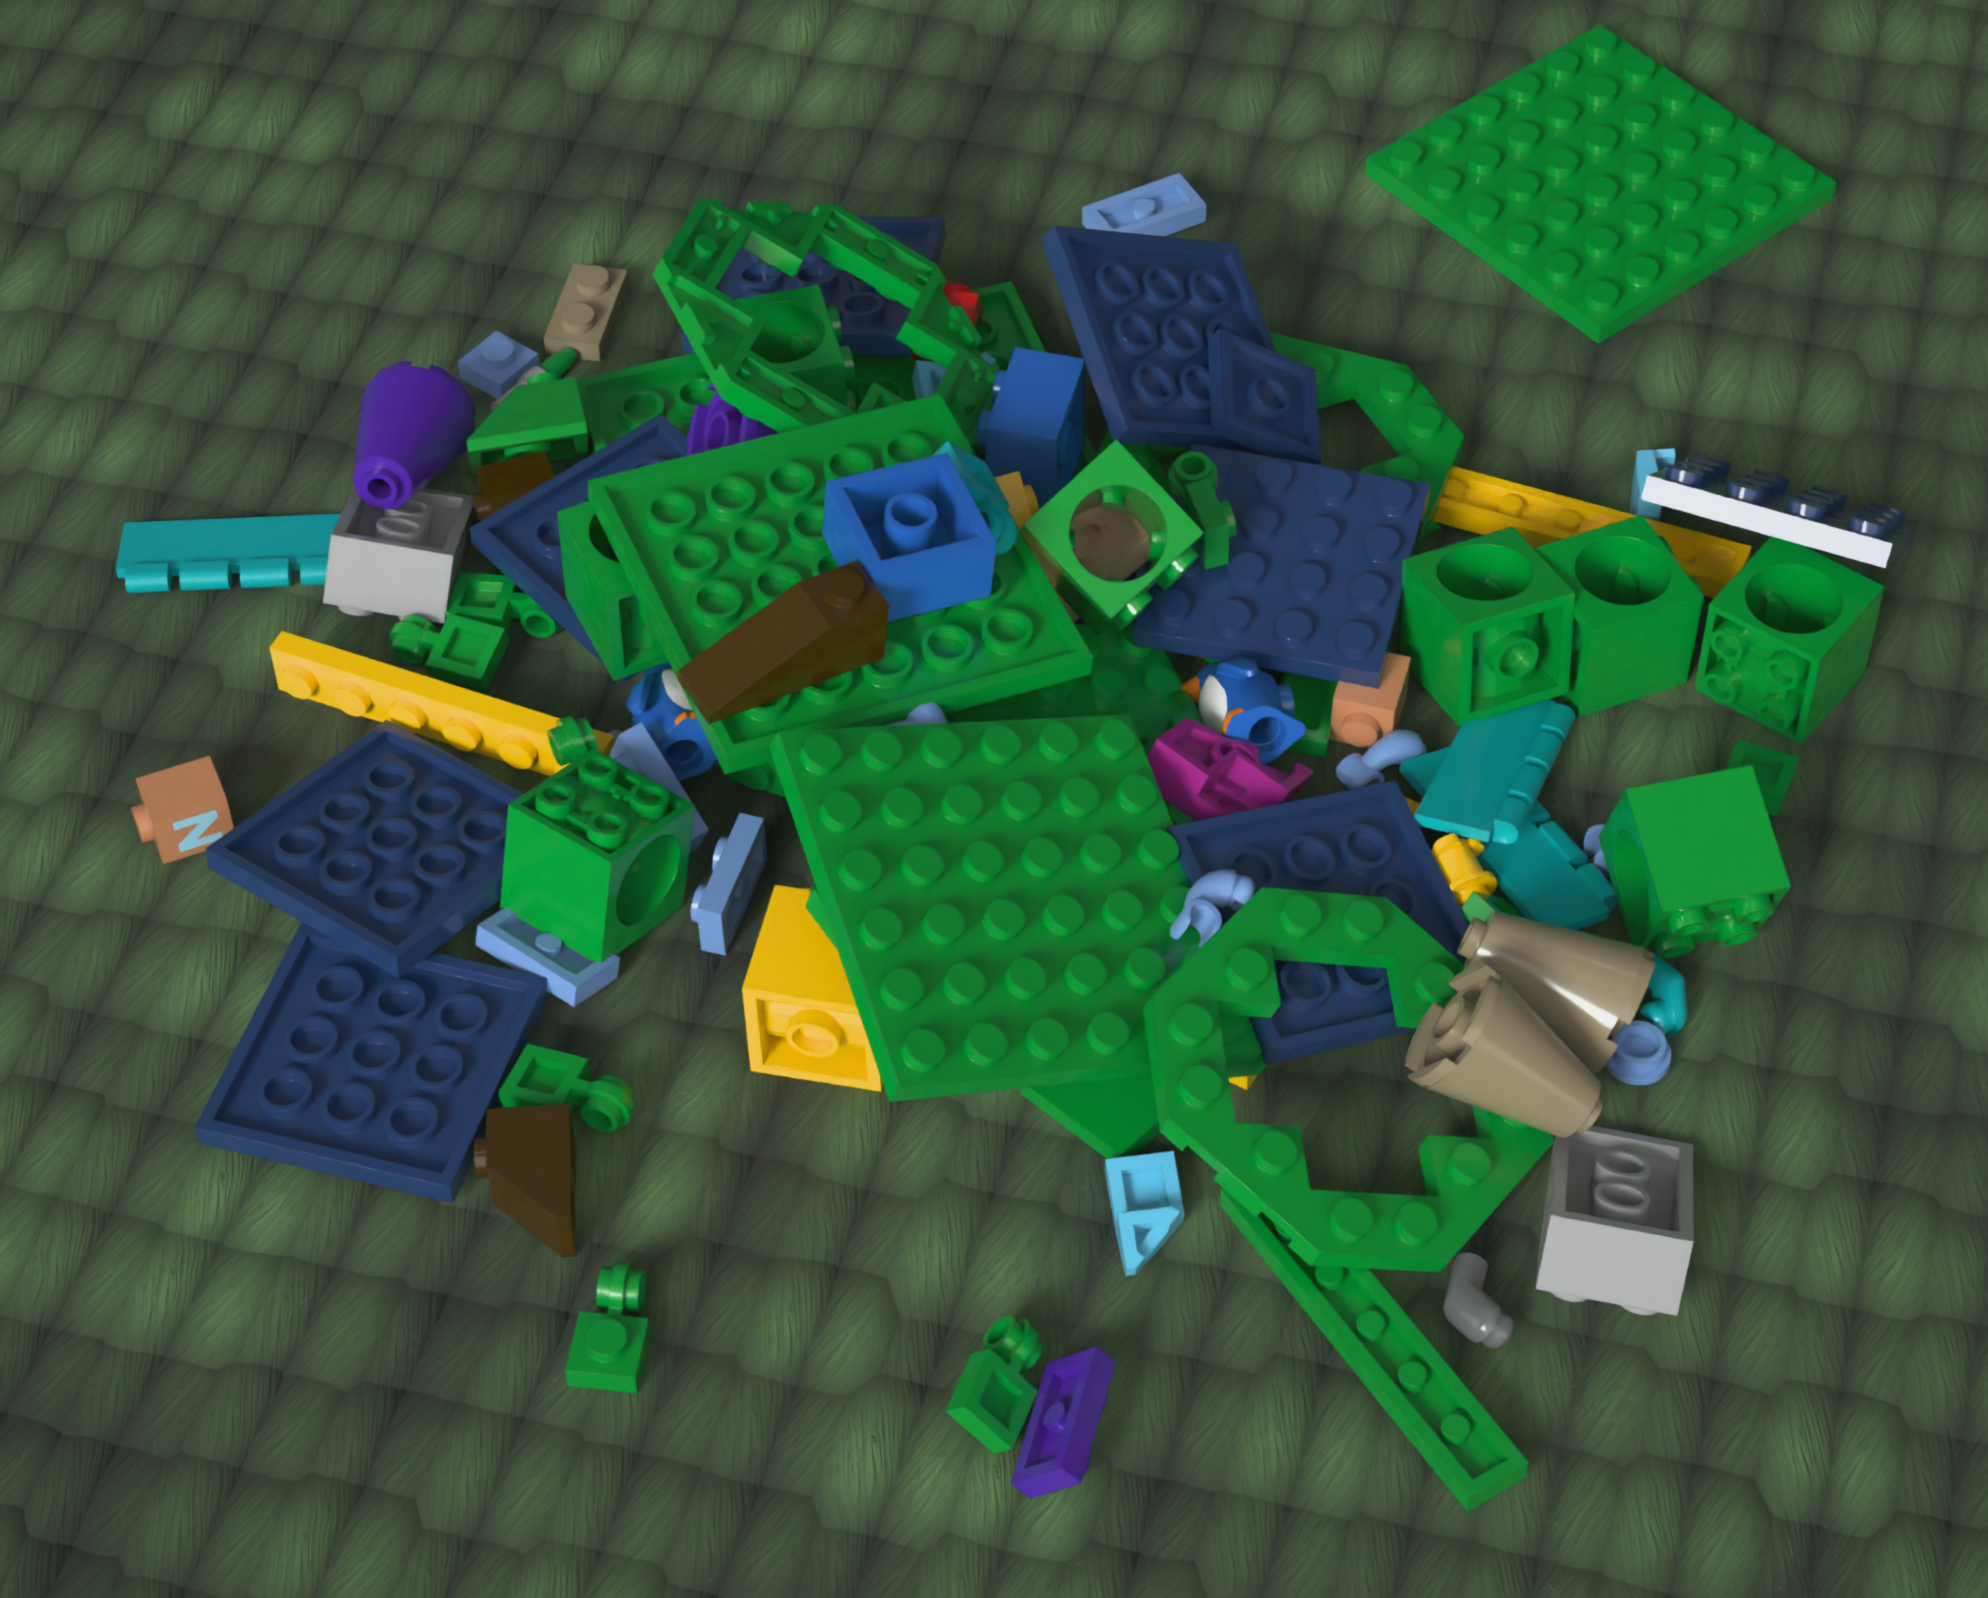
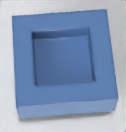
M498 331L492 333L458 361L460 379L496 399L517 383L518 378L531 367L540 365L539 353Z

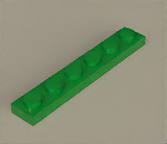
M1221 1189V1208L1467 1512L1527 1477L1529 1462L1369 1269L1310 1266L1287 1246L1292 1238L1263 1212L1255 1217L1226 1190Z

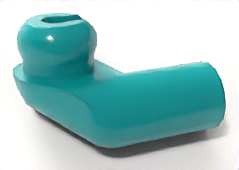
M1654 955L1651 960L1655 961V966L1647 990L1651 992L1652 1002L1645 1003L1640 1009L1639 1013L1646 1016L1640 1021L1655 1025L1664 1035L1674 1036L1681 1031L1687 1021L1685 979L1681 972L1657 955Z

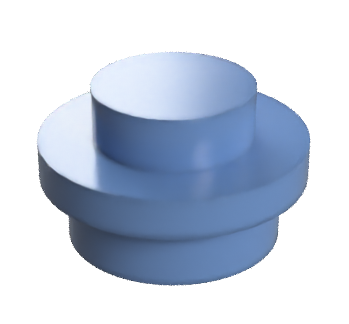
M1632 1021L1630 1026L1624 1023L1614 1037L1608 1036V1040L1619 1045L1605 1067L1618 1080L1631 1085H1648L1657 1082L1668 1072L1671 1062V1048L1663 1032L1655 1025L1645 1021Z

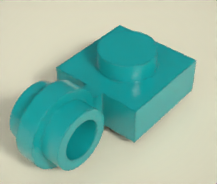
M947 441L932 456L943 453L949 454L997 542L996 555L1006 553L1013 546L1017 536L1014 519L1010 512L1007 511L1010 507L986 462Z

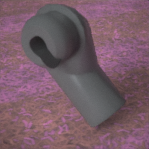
M1460 1253L1454 1257L1443 1305L1445 1318L1470 1341L1474 1343L1482 1342L1490 1349L1500 1348L1511 1338L1514 1331V1322L1511 1316L1502 1312L1500 1305L1483 1291L1488 1269L1486 1260L1476 1254Z

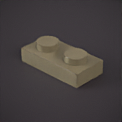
M573 263L544 335L546 355L551 356L563 348L571 347L576 350L577 359L601 362L629 289L628 270Z

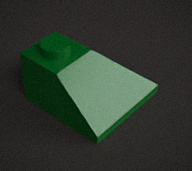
M546 372L527 378V385L516 386L466 440L471 476L477 475V467L541 451L546 452L550 464L587 458L588 431L576 377L562 379L560 372Z

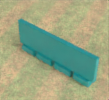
M341 514L127 522L123 525L116 565L117 577L125 578L127 593L170 592L172 589V576H179L182 591L231 589L232 574L240 573L242 588L289 587L292 585V571H300L302 586L325 585L330 538Z
M1545 700L1496 716L1462 723L1414 814L1418 826L1488 843L1491 837L1492 841L1508 845L1516 842L1575 721L1574 711L1566 705Z
M1450 747L1401 761L1400 773L1422 798ZM1536 800L1516 842L1508 845L1492 841V837L1489 843L1482 841L1484 851L1476 857L1485 871L1493 873L1499 888L1526 919L1578 930L1607 920L1610 911L1618 905L1616 893L1611 882L1595 864H1586L1588 860L1587 855L1556 821L1549 822L1551 816L1538 800ZM1457 835L1458 838L1469 839L1467 837Z

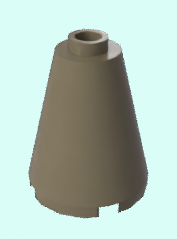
M1492 911L1485 921L1474 917L1457 950L1458 954L1467 958L1463 970L1471 964L1485 962L1498 970L1594 1074L1602 1070L1619 1045L1608 1040L1607 1037H1614L1624 1023L1630 1026L1647 990L1655 966V961L1651 960L1655 955L1654 952L1643 946L1497 911Z
M1485 962L1471 964L1457 974L1448 985L1458 991V993L1445 1008L1433 1002L1412 1037L1405 1058V1066L1414 1071L1407 1075L1409 1079L1428 1090L1560 1138H1566L1574 1132L1581 1134L1587 1131L1597 1120L1603 1107V1100L1599 1097L1601 1091L1600 1081L1498 970Z

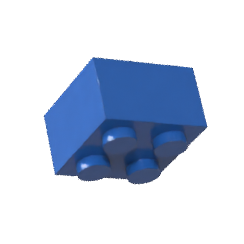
M1015 347L1007 371L999 369L996 374L992 392L993 408L992 411L983 410L977 430V445L985 447L986 454L983 455L982 461L986 462L994 477L1017 471L1020 472L1023 486L1029 484L1033 488L1040 510L1075 477L1085 448L1086 363L1084 358Z
M948 453L826 481L822 536L838 567L854 561L860 564L889 604L888 622L990 597L997 542Z

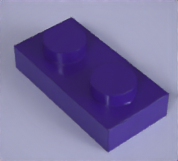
M1097 1346L1046 1364L1011 1481L1014 1487L1030 1499L1081 1484L1083 1475L1089 1467L1091 1447L1100 1416L1107 1405V1391L1116 1364L1115 1360Z

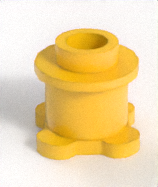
M1449 834L1437 840L1431 852L1461 908L1473 891L1492 895L1498 883L1493 873L1484 871L1476 858L1484 851L1482 841L1472 838L1462 839L1458 838L1457 834Z

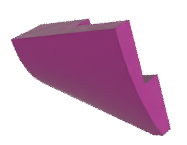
M1189 718L1183 719L1158 737L1147 756L1162 797L1194 821L1292 802L1306 787L1314 774L1312 770L1299 763L1295 764L1290 775L1262 764L1258 757L1259 747L1240 739L1224 737L1213 728Z

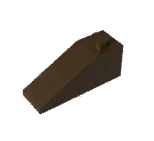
M857 561L848 563L796 583L679 669L678 681L707 723H715L883 659L889 604Z

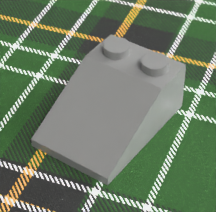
M354 486L331 534L323 603L337 605L340 611L355 616H368L378 612L396 615L403 621L406 615H415L428 620L432 624L435 622L444 624L446 615L444 612L447 610L449 598L459 576L474 514L470 496L423 488L402 506L394 509H382L372 506L363 500Z
M1591 1126L1581 1134L1574 1132L1566 1138L1554 1136L1538 1252L1536 1289L1551 1292L1554 1296L1571 1302H1581L1590 1299L1621 1305L1624 1309L1639 1315H1653L1659 1312L1677 1316L1694 1243L1693 1144Z

